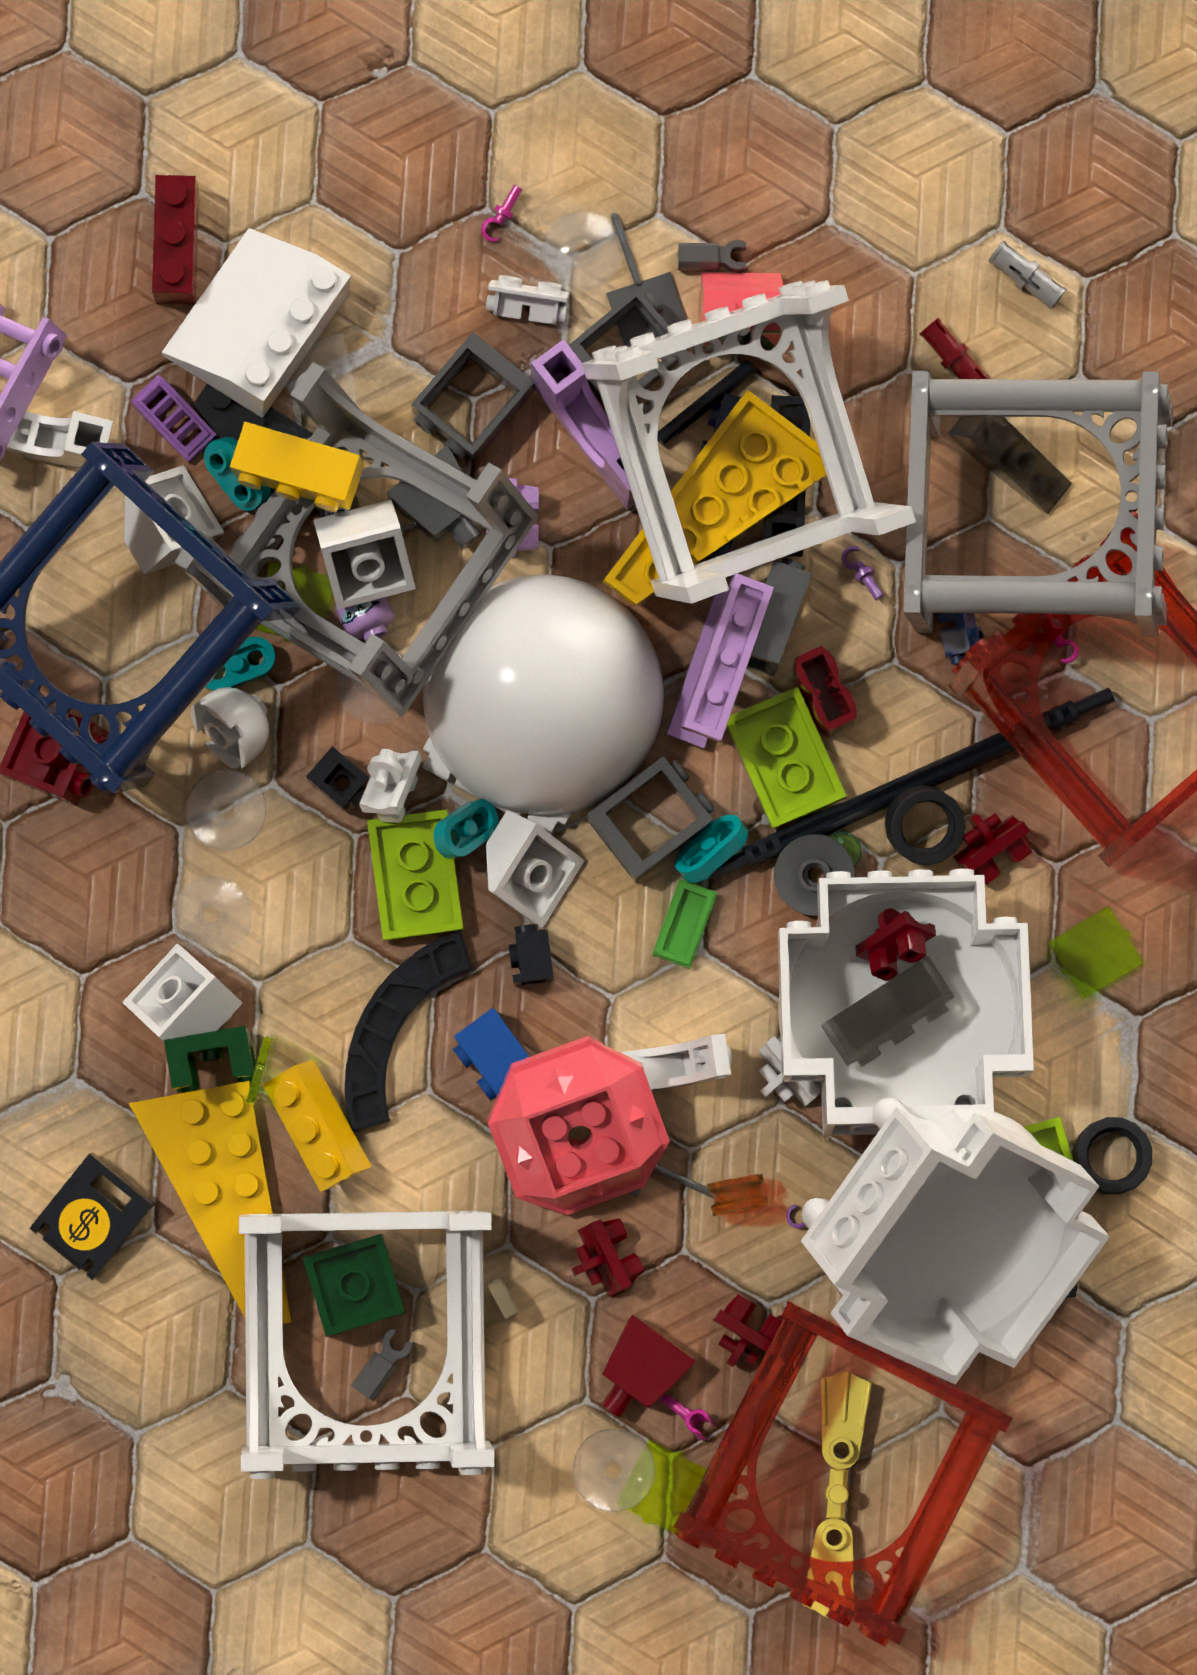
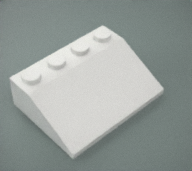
M249 228L162 351V356L263 418L348 296L351 275L317 254Z

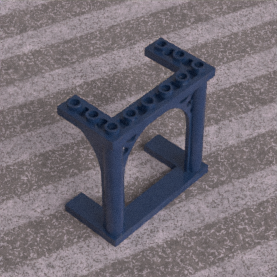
M91 442L81 453L86 459L85 463L0 561V612L6 614L10 604L15 610V617L13 619L0 618V628H8L16 636V642L12 647L1 650L10 639L0 631V689L2 690L0 697L10 707L16 710L21 708L32 718L29 721L30 725L39 734L47 738L51 736L61 745L59 748L60 753L68 761L75 765L82 764L91 773L89 779L97 788L105 793L111 791L114 794L145 787L156 774L146 766V762L160 738L262 621L292 619L302 606L274 580L253 581L145 481L154 470L125 444ZM116 486L224 585L234 597L152 689L130 701L104 705L81 701L66 694L43 674L32 655L27 640L26 608L30 592L40 573L112 488ZM20 590L19 596L16 597L15 594ZM17 654L22 658L24 666L21 670H16L15 668L18 665L14 662H8L4 658ZM43 685L49 688V695L47 697L40 692V688ZM146 704L145 707L140 711L139 706ZM73 708L82 714L80 728L74 717L69 719V711ZM120 712H126L132 718L122 723L126 726V729L121 733V723L117 716ZM96 714L104 715L110 726L108 739L102 744L97 743L90 732L91 721Z

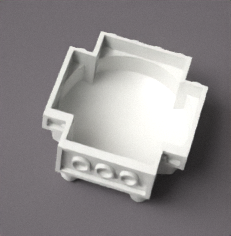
M972 869L949 871V876H933V871L913 870L908 872L907 877H892L891 871H871L867 873V877L851 878L850 872H829L826 874V878H819L817 885L818 920L816 927H811V922L792 921L787 923V928H779L778 1019L781 1035L782 1082L820 1081L823 1136L877 1135L880 1129L873 1121V1109L880 1100L885 1098L897 1099L910 1114L933 1122L953 1109H981L994 1112L993 1077H1030L1034 1071L1028 923H1017L1016 917H997L992 919V924H986L984 875H974V870ZM887 908H893L900 913L907 911L921 924H934L936 936L925 942L927 956L913 963H908L901 959L898 960V975L889 981L872 976L869 962L856 957L855 946L875 933V930L879 928L878 916Z
M882 1099L873 1109V1121L880 1129L830 1201L822 1198H813L805 1203L802 1210V1220L809 1230L801 1242L842 1296L832 1310L831 1315L847 1336L955 1385L970 1367L979 1352L1015 1368L1110 1238L1091 1215L1082 1211L1090 1202L1099 1185L1081 1165L1040 1145L1022 1125L999 1113L981 1109H953L933 1122L910 1114L897 1099Z

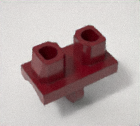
M974 813L968 817L973 829L964 834L963 837L968 846L953 857L961 868L974 870V875H984L985 885H987L1001 873L992 859L994 856L1004 850L1009 860L1016 863L1032 853L1025 836L1030 831L1023 821L1019 822L1012 815L1001 822L996 813L985 820L977 813Z
M887 908L878 916L879 928L875 930V933L855 946L856 957L869 962L872 976L889 981L898 975V960L901 959L905 962L913 963L927 956L925 942L936 936L935 925L931 923L921 924L907 911L900 913L893 908Z
M600 1218L577 1230L584 1245L575 1249L581 1264L571 1269L574 1276L586 1272L591 1285L594 1286L602 1282L609 1297L632 1286L631 1281L644 1272V1267L635 1253L619 1259L613 1246L627 1238V1231L620 1218L604 1222Z
M739 1294L729 1302L724 1311L720 1309L713 1319L716 1323L741 1337L738 1342L725 1334L721 1338L718 1345L731 1352L726 1364L734 1367L740 1358L753 1366L759 1355L746 1348L748 1343L771 1357L778 1359L784 1349L780 1345L785 1338L789 1325L769 1314L759 1332L748 1327L745 1323L756 1305Z

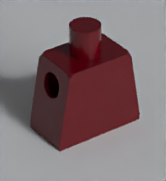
M631 1315L602 1372V1375L615 1385L601 1405L620 1419L634 1399L650 1408L692 1367L695 1360L634 1315Z

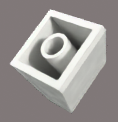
M391 499L314 519L337 610L416 589L400 524Z

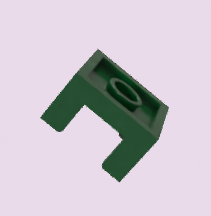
M246 1026L164 1040L172 1089H177V1093L196 1091L198 1089L194 1058L199 1057L200 1062L223 1059V1053L229 1052L234 1077L238 1078L240 1082L259 1080L252 1034Z
M383 1234L302 1257L326 1337L406 1313Z

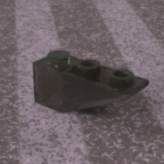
M960 417L948 433L976 461L1045 514H1049L1072 484L1005 417Z

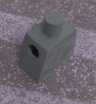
M448 446L434 455L462 472ZM400 481L387 491L388 500H392L393 506L434 542L439 541L450 532L462 549H464L481 535L470 519L405 482Z

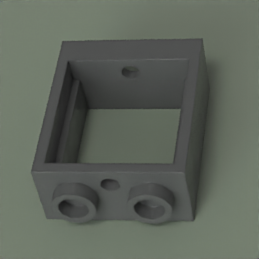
M637 288L569 344V347L582 363L593 360L585 350L633 310L638 312L658 337L669 333L667 329L669 325L660 316L663 309L650 293L643 296ZM672 356L674 358L673 361H661L667 370L670 371L679 363L676 356ZM653 369L639 379L638 383L647 390L661 376ZM588 379L590 389L603 403L597 381Z
M472 332L411 404L412 413L416 415L413 421L427 434L431 435L435 431L446 440L443 444L444 447L448 446L456 458L462 460L464 457H467L474 463L533 394L535 382ZM470 360H473L514 394L472 444L429 409Z
M783 558L782 563L776 560L773 561L765 584L774 587L747 667L771 676L775 675L812 576L811 573L805 571L806 566L802 563L788 558Z
M664 756L586 814L588 823L635 883L699 835L713 822L709 814L714 810L707 799L700 792L693 795L685 784L689 780L685 771L675 760L669 764ZM659 774H662L697 820L642 861L607 814Z

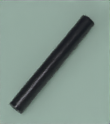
M747 360L743 361L661 428L657 434V441L665 447L713 407L714 402H720L723 399L724 393H731L756 371Z

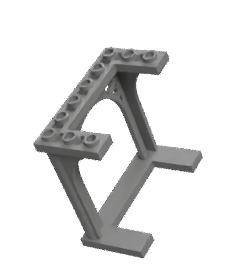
M312 362L307 371L298 377L294 390L290 394L318 426L312 437L306 440L358 454L362 461V452L366 453L364 458L367 461L374 462L370 466L363 468L360 480L367 478H389L405 482L489 530L401 659L385 641L373 634L370 635L365 643L361 642L318 616L302 600L294 582L292 555L299 530L315 507V500L301 496L298 501L289 500L277 495V489H275L267 502L258 508L255 519L245 534L236 540L230 555L209 535L199 529L197 530L253 581L272 579L278 585L284 583V591L302 606L292 619L262 621L260 624L366 687L391 711L403 717L539 518V515L501 469L488 463L477 480L471 478L371 419L358 408L325 368ZM284 539L282 546L278 550H275L281 542V540ZM181 547L175 563L219 606L224 608L234 595ZM268 560H279L281 562V568L275 575L268 578L257 577Z
M912 371L907 506L912 507L916 522L907 525L903 613L916 633L933 634L934 613L1082 614L1130 621L1138 624L1142 637H1158L1159 626H1166L1167 602L1165 601L1164 594H1162V587H1156L1155 571H1163L1164 560L1163 546H1156L1157 530H1164L1165 506L1157 505L1158 490H1165L1166 465H1159V449H1167V427H1172L1173 403L1171 402L1170 393H1168V384H1162L1159 372H1142V380L932 379L929 371ZM1074 412H1083V414L1079 416ZM1104 412H1112L1106 418L1103 426H1096L1092 422V415L1104 418ZM941 416L1050 417L1074 423L1091 433L1101 442L1112 457L1118 471L1121 486L1118 517L1104 544L1095 554L1080 565L1068 571L1049 576L926 575L931 437H940ZM1125 419H1131L1136 422V432L1131 439L1121 444L1111 441V430L1118 422ZM1140 443V448L1133 454V461L1137 460V462L1131 466L1126 465L1123 460L1124 453L1134 449ZM1139 476V484L1131 483ZM1129 492H1134L1137 494V500L1128 502L1126 495ZM1138 510V519H1136L1130 512ZM1125 529H1132L1135 534H1130V538L1137 547V552L1131 546L1121 542V534ZM1120 551L1126 554L1132 562L1131 572L1123 576L1112 572L1106 563L1108 553ZM1099 568L1101 575L1107 582H1098V576L1093 579H1087L1089 570ZM1076 577L1078 579V582H1068Z

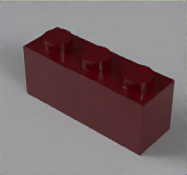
M155 175L152 294L156 304H196L199 186L196 176Z

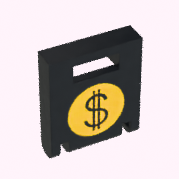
M92 1152L82 1161L29 1229L37 1234L45 1224L50 1226L42 1240L79 1270H82L89 1260L95 1263L86 1274L93 1281L153 1208L155 1203ZM101 1175L131 1198L122 1210L92 1186Z

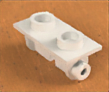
M500 275L498 281L491 280L488 285V290L496 291V294H488L486 310L493 311L494 316L521 319L523 305L530 306L528 321L556 325L557 321L565 322L567 307L559 306L560 301L567 302L569 292L561 291L562 286L557 283L538 282V286L535 287L523 285L521 278Z

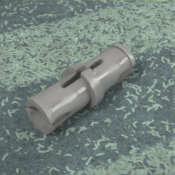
M1005 241L998 246L988 262L993 263L1015 280L1017 288L1020 290L1025 288L1045 303L1049 309L1056 305L1067 290L1039 269V263L1035 260L1032 262L1028 261L1007 245Z

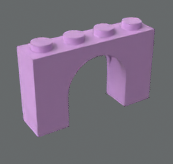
M563 339L531 363V380L535 382L536 392L626 510L635 505V501L608 416L590 389L582 362Z

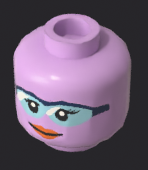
M387 597L338 610L337 606H335V611L345 632L356 639L364 638L365 641L368 640L371 634L378 638L384 637L388 633L386 627L394 618V611Z

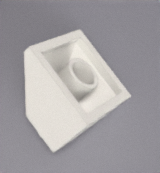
M184 465L152 475L145 481L196 529L206 533L213 540L225 533ZM125 495L124 542L144 575L173 565L179 556L181 546Z
M507 810L486 843L488 890L543 929L585 860L538 824Z
M177 943L122 1003L164 1041L165 1039L217 1031L232 1017L233 1013L243 1002Z

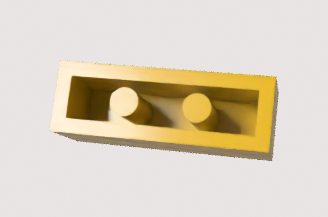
M244 422L230 464L231 471L238 478L237 482L243 486L260 490L261 486L264 485L277 489V495L293 501H298L300 496L315 500V506L331 512H337L338 507L350 510L364 468L363 461L358 454L248 422Z
M314 1059L294 1065L262 1084L320 1193L339 1186L372 1167Z

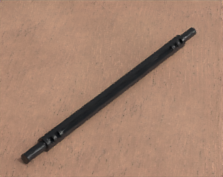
M1108 687L1073 703L1071 700L1064 702L1062 705L1055 706L1024 722L778 832L760 838L751 844L743 846L741 852L732 855L710 875V878L714 882L747 866L753 869L762 863L779 857L782 850L799 837L812 834L825 836L889 807L895 797L908 788L920 785L934 787L1041 738L1050 736L1059 730L1061 731L1070 725L1080 722V717L1114 703V696Z

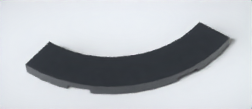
M461 931L442 937L415 952L414 955L405 960L387 976L364 1008L349 1046L345 1071L346 1113L353 1133L390 1122L386 1100L388 1061L396 1037L408 1016L426 996L443 983L472 971Z

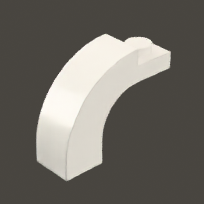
M73 411L71 418H55L25 412L5 450L24 454L25 458L81 467L86 461L81 453L91 442H109L113 421Z
M725 1034L710 1035L674 1045L621 1052L642 1063L651 1091L694 1085L723 1079L727 1075H731L732 1055L726 1043Z

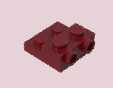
M23 712L0 764V775L77 806L80 798H86L92 790L93 783L89 779L91 773L82 764L75 765L68 761L59 751L61 745L51 736L47 738L39 734L29 723L32 718ZM68 714L69 719L74 717L77 720L78 727L80 728L82 718ZM91 722L90 732L93 739L97 743H104L109 732Z

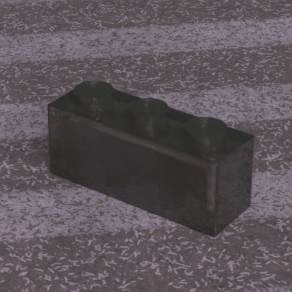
M927 956L820 1026L846 1066L858 1061L860 1066L863 1067L882 1054L878 1047L889 1039L897 1045L915 1033L912 1025L923 1017L926 1018L928 1023H931L948 1012L949 1009L945 1003L955 996L930 957Z

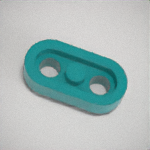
M223 437L212 441L205 449L204 462L207 470L238 508L246 511L256 509L267 502L271 494L270 487L262 485L260 490L244 486L248 492L247 496L243 491V485L237 482L238 478L234 476L230 469L238 441L232 437Z
M248 637L223 666L226 670L225 676L218 680L213 678L205 688L211 692L218 688H236L267 676L273 670L276 663V654L272 645L262 637ZM254 652H259L263 655V661L259 665H251L248 661L249 656Z
M478 799L464 803L439 821L435 826L433 835L438 852L447 859L463 857L489 840L499 824L495 807L485 799Z
M736 815L719 817L678 853L675 859L676 869L684 880L690 883L708 879L733 854L742 849L748 838L747 828Z

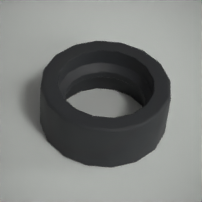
M926 785L908 788L897 795L887 809L884 823L887 839L893 848L912 863L922 865L941 863L952 856L961 845L966 828L963 812L957 802L940 789ZM931 802L940 806L947 815V833L942 841L934 847L925 849L914 847L903 836V817L908 809L915 804Z
M1106 1117L1089 1124L1078 1135L1073 1148V1161L1081 1165L1099 1185L1096 1192L1103 1195H1119L1137 1188L1147 1178L1152 1166V1146L1147 1134L1136 1123L1122 1117ZM1107 1132H1118L1125 1135L1133 1143L1136 1150V1163L1133 1170L1126 1177L1119 1180H1107L1100 1177L1092 1169L1089 1162V1149L1092 1142L1099 1135Z

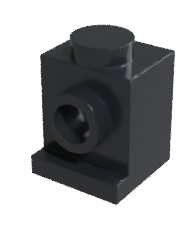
M333 746L306 776L307 781L313 787L317 788L343 812L349 806L355 810L360 806V801L369 782V777ZM340 777H345L350 781L349 787L344 791H339L334 786L335 781Z
M538 924L514 927L516 944L508 945L511 969L520 968V974L512 975L513 985L520 986L554 981L548 930H539Z

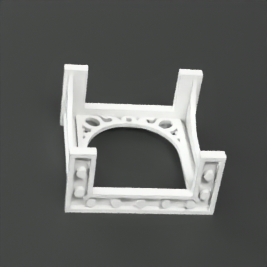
M815 280L802 283V281L793 282L779 287L780 295L766 299L765 294H759L742 300L743 308L729 312L728 306L709 311L704 314L706 321L692 325L690 319L667 326L668 334L655 338L653 332L634 337L630 339L631 347L621 346L616 348L613 345L592 352L593 360L582 363L586 378L597 381L659 577L651 581L655 596L692 604L728 591L726 577L735 573L748 570L850 532L882 535L916 522L911 506L873 501L833 367L829 342V322L832 310L835 306L849 301L844 285H830L828 280L815 283ZM775 322L781 330L780 340L775 348L765 351L760 343L762 331L768 324ZM751 326H753L750 342L745 345L739 344L737 335H746L750 331ZM724 336L721 343L718 338ZM706 342L712 346L709 354H705L702 349ZM791 343L793 350L788 352L792 355L794 362L787 363L783 360L782 354ZM693 347V353L689 352L686 349ZM726 354H744L757 357L769 362L782 371L799 391L809 415L838 513L693 565L659 455L657 434L661 410L668 394L677 381L699 363ZM672 356H676L679 363L675 369L669 371L657 359L673 361L674 358ZM654 369L661 376L662 385L656 391H649L638 383L636 376ZM636 396L644 400H651L652 408L648 413L643 414L644 403L638 404ZM645 423L648 424L647 431H646V428H645V425H644Z
M427 1211L240 1214L239 1234H245L246 1445H242L241 1472L250 1471V1479L275 1478V1471H283L284 1464H292V1471H316L317 1464L333 1463V1470L351 1471L358 1470V1463L375 1462L376 1470L399 1469V1462H416V1469L441 1468V1461H450L452 1468H459L461 1475L485 1474V1467H494V1449L491 1443L486 1441L483 1230H491L490 1212ZM446 1229L447 1353L442 1373L432 1391L409 1413L395 1420L377 1425L347 1424L317 1411L300 1395L288 1374L283 1355L282 1231ZM450 1374H453L452 1384L447 1382ZM278 1377L281 1378L284 1384L278 1387ZM450 1392V1399L447 1404H453V1413H450L444 1406L437 1404V1398L440 1394ZM281 1396H290L294 1400V1407L287 1409L281 1416H278V1407L284 1408ZM432 1411L443 1418L446 1423V1432L442 1437H431L424 1432L420 1425V1417L423 1413ZM298 1414L309 1415L312 1419V1426L308 1434L302 1439L290 1440L285 1433L290 1419ZM403 1426L413 1427L416 1436L422 1442H416L408 1435H404V1440L400 1439L397 1434L399 1428ZM320 1428H331L334 1431L335 1435L331 1441H328V1437H323L316 1444H310L316 1438ZM364 1430L372 1433V1439L368 1442L360 1439V1434ZM380 1434H382L388 1442L379 1443ZM352 1435L353 1443H344Z

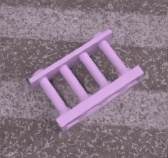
M1 304L0 333L28 345L17 365L0 358V376L9 379L0 394V461L5 454L6 446L53 360L61 352L63 342L67 337L66 333L45 317L41 319L36 330L3 317L6 308Z
M737 573L731 579L728 587L729 590L714 595L666 732L667 736L702 749L705 748L708 738L717 742L722 740L774 589L772 586Z

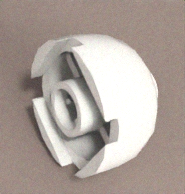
M231 687L218 688L191 706L190 715L197 733L204 728L206 734L212 740L206 742L205 745L221 762L230 768L236 769L240 765L241 768L245 767L264 750L268 741L269 723L266 717L268 711L263 701L256 695H249L243 690Z

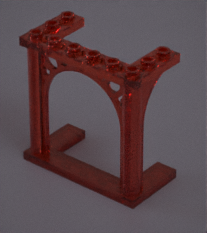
M1136 511L1130 512L1136 519H1138V513ZM1125 529L1121 534V542L1131 546L1137 552V547L1130 538V534H1135L1132 529ZM1107 538L1100 544V546L1104 544ZM1120 551L1108 553L1106 563L1112 572L1120 576L1131 572L1132 562L1126 554ZM1087 554V555H1086L1085 557H1083L1078 563H1076L1072 568H1074V567L1080 565L1081 563L1085 562L1087 559L1090 558V555ZM1163 567V571H1155L1156 587H1162V594H1164L1165 601L1167 602L1166 626H1159V629L1166 633L1197 667V611L1179 591ZM1092 568L1087 574V579H1093L1098 576V582H1102L1105 578L1101 575L1099 568ZM1076 577L1068 582H1078V579ZM1017 614L1011 620L1015 626L1005 635L998 630L987 640L984 637L981 638L965 652V656L952 670L956 676L948 687L958 698L964 693L970 697L1104 849L1098 856L1109 868L1197 791V769L1131 825L1052 735L1044 721L1038 700V675L1041 663L1050 645L1063 631L1073 624L1097 615ZM1051 620H1060L1061 628H1053ZM1042 627L1045 633H1038L1037 631ZM1027 643H1031L1036 647V653L1032 657H1026L1020 653H1012L1014 650L1025 651L1029 647ZM1007 663L1021 664L1028 670V679L1023 682H1010L1001 675V667ZM1025 691L1028 695V702L1023 706L1020 703L1019 696L1013 699L1009 693ZM1028 714H1032L1033 720L1028 716Z
M790 1301L782 1302L775 1315L782 1322L686 1511L677 1507L670 1523L673 1527L677 1528L674 1533L675 1536L685 1543L699 1549L703 1542L717 1549L714 1557L729 1566L737 1568L739 1562H742L755 1569L751 1576L754 1579L772 1588L775 1587L778 1581L792 1589L789 1597L810 1608L814 1601L830 1608L826 1616L838 1623L849 1627L853 1620L860 1624L858 1631L867 1638L885 1647L889 1640L899 1645L907 1630L902 1624L998 1432H1006L1013 1417L909 1363L847 1336L842 1328ZM817 1336L956 1408V1412L964 1415L912 1520L903 1533L883 1550L854 1561L832 1562L820 1560L791 1547L769 1524L757 1494L756 1467L761 1446ZM747 1465V1475H741ZM739 1484L746 1487L748 1490L746 1500L737 1499L728 1502L731 1493L737 1496ZM738 1509L752 1511L755 1515V1522L750 1529L735 1533L726 1528L725 1521L731 1512ZM757 1533L765 1534L770 1541L765 1549H760L762 1544L758 1542H752L748 1545L742 1543V1541L753 1538ZM903 1547L898 1557L895 1552ZM784 1553L782 1563L772 1559V1557ZM800 1556L802 1558V1565L799 1568L791 1566L790 1561L792 1557ZM880 1561L892 1563L891 1567L884 1572L889 1575L885 1584L882 1575L876 1569ZM810 1567L812 1569L814 1580L804 1575L808 1572ZM857 1569L867 1571L873 1580V1593L866 1600L856 1597L851 1588V1576ZM835 1571L842 1575L844 1596L839 1594V1589L835 1582L830 1580V1583L827 1584L825 1577L828 1572Z

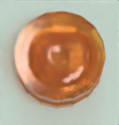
M763 1174L743 1176L707 1184L708 1193L713 1195L715 1203L711 1206L712 1215L720 1216L767 1207V1196L762 1195L761 1186L764 1184Z

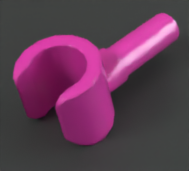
M667 1393L662 1397L661 1402L686 1421L687 1428L697 1439L706 1440L705 1436L697 1430L701 1422L707 1421L713 1427H716L715 1422L704 1410L696 1409L692 1411Z

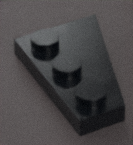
M206 384L193 404L197 412L219 438L232 437L238 441L244 422L303 439H308L314 434L272 407L269 408L262 418L209 384ZM271 488V494H270V496H271L272 493L274 492V490H275L274 488Z

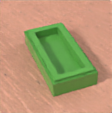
M679 879L652 956L690 970L717 892Z

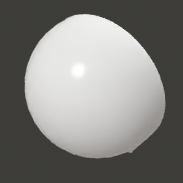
M529 575L516 577L491 586L423 686V711L429 738L423 747V752L429 755L422 768L445 781H448L453 774L457 779L454 784L455 786L479 799L487 800L494 807L504 812L509 810L519 816L522 813L529 814L527 819L538 824L549 834H552L557 823L565 827L572 813L580 812L603 802L626 785L642 767L656 741L663 712L664 689L659 661L647 633L632 613L618 600L603 590L580 580L556 575Z

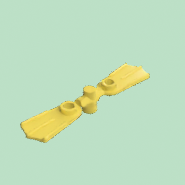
M848 1370L821 1379L822 1454L825 1461L833 1467L830 1468L829 1485L825 1489V1497L828 1500L826 1518L830 1519L820 1523L815 1532L802 1605L817 1611L826 1618L854 1609L853 1536L848 1524L840 1519H845L846 1501L849 1496L847 1489L849 1470L845 1469L854 1465L859 1457L872 1383L859 1378ZM840 1442H844L849 1448L848 1455L842 1459L837 1458L833 1452L834 1446ZM836 1529L840 1531L842 1539L839 1544L830 1545L827 1542L826 1535L830 1530Z

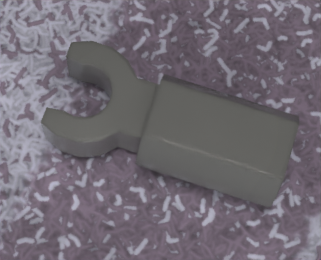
M734 240L726 246H718V243H678V270H718V267H725L730 272L746 271V262H735L731 259L730 255L734 251H745L746 242Z
M393 1328L384 1335L382 1340L383 1349L380 1354L377 1352L372 1354L351 1384L352 1387L372 1401L376 1399L396 1371L397 1367L393 1365L396 1360L409 1355L414 1343L409 1341L402 1350H394L390 1345V1341L396 1333Z

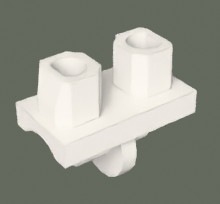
M382 749L378 756L371 758L367 767L371 777L359 804L362 812L377 813L381 822L399 823L402 821L406 811L404 808L405 800L408 793L415 789L418 781L416 773L422 760L419 751L397 753L389 749Z
M776 1036L772 1037L758 1050L767 1062L759 1070L768 1082L760 1090L765 1097L775 1090L784 1102L792 1095H795L805 1107L821 1093L820 1081L782 1082L781 1036L778 1039Z

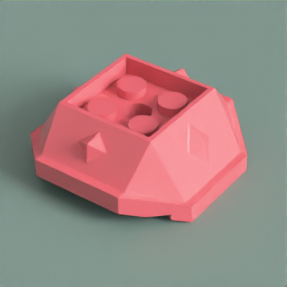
M589 1036L510 1064L504 1078V1083L487 1118L488 1126L515 1197L564 1215L578 1212L643 1188L670 1142L642 1063L603 1045V1043ZM576 1126H585L590 1129L589 1134L581 1140H575L568 1136L571 1129Z

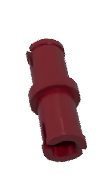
M940 318L933 321L919 334L943 360L940 363L946 370L949 367L958 379H990L967 353L969 347L965 343L961 345L944 326Z

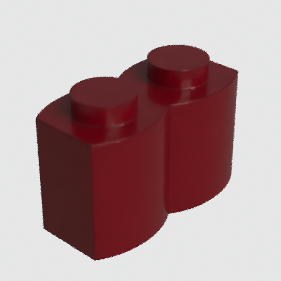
M819 646L796 657L793 663L794 681L802 695L810 701L811 716L817 728L825 736L829 737L852 726L857 716L856 705L851 693L839 682L838 667L830 652L823 646Z

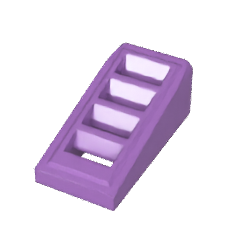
M160 374L131 400L133 408L188 463L217 437V434ZM163 392L166 396L150 410L147 405ZM174 403L178 408L166 420L161 422L158 417ZM186 415L189 421L173 435L169 430ZM197 427L201 432L184 447L181 441Z

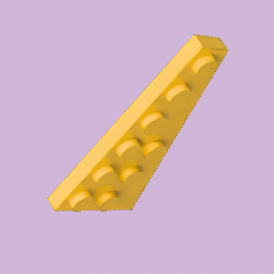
M748 389L670 491L693 565L714 553L827 475L817 442ZM643 528L603 580L605 585L633 606H636L654 593L651 581L659 578Z
M250 1081L129 1103L245 1317V1234H239L240 1214H273ZM282 1265V1324L293 1323Z

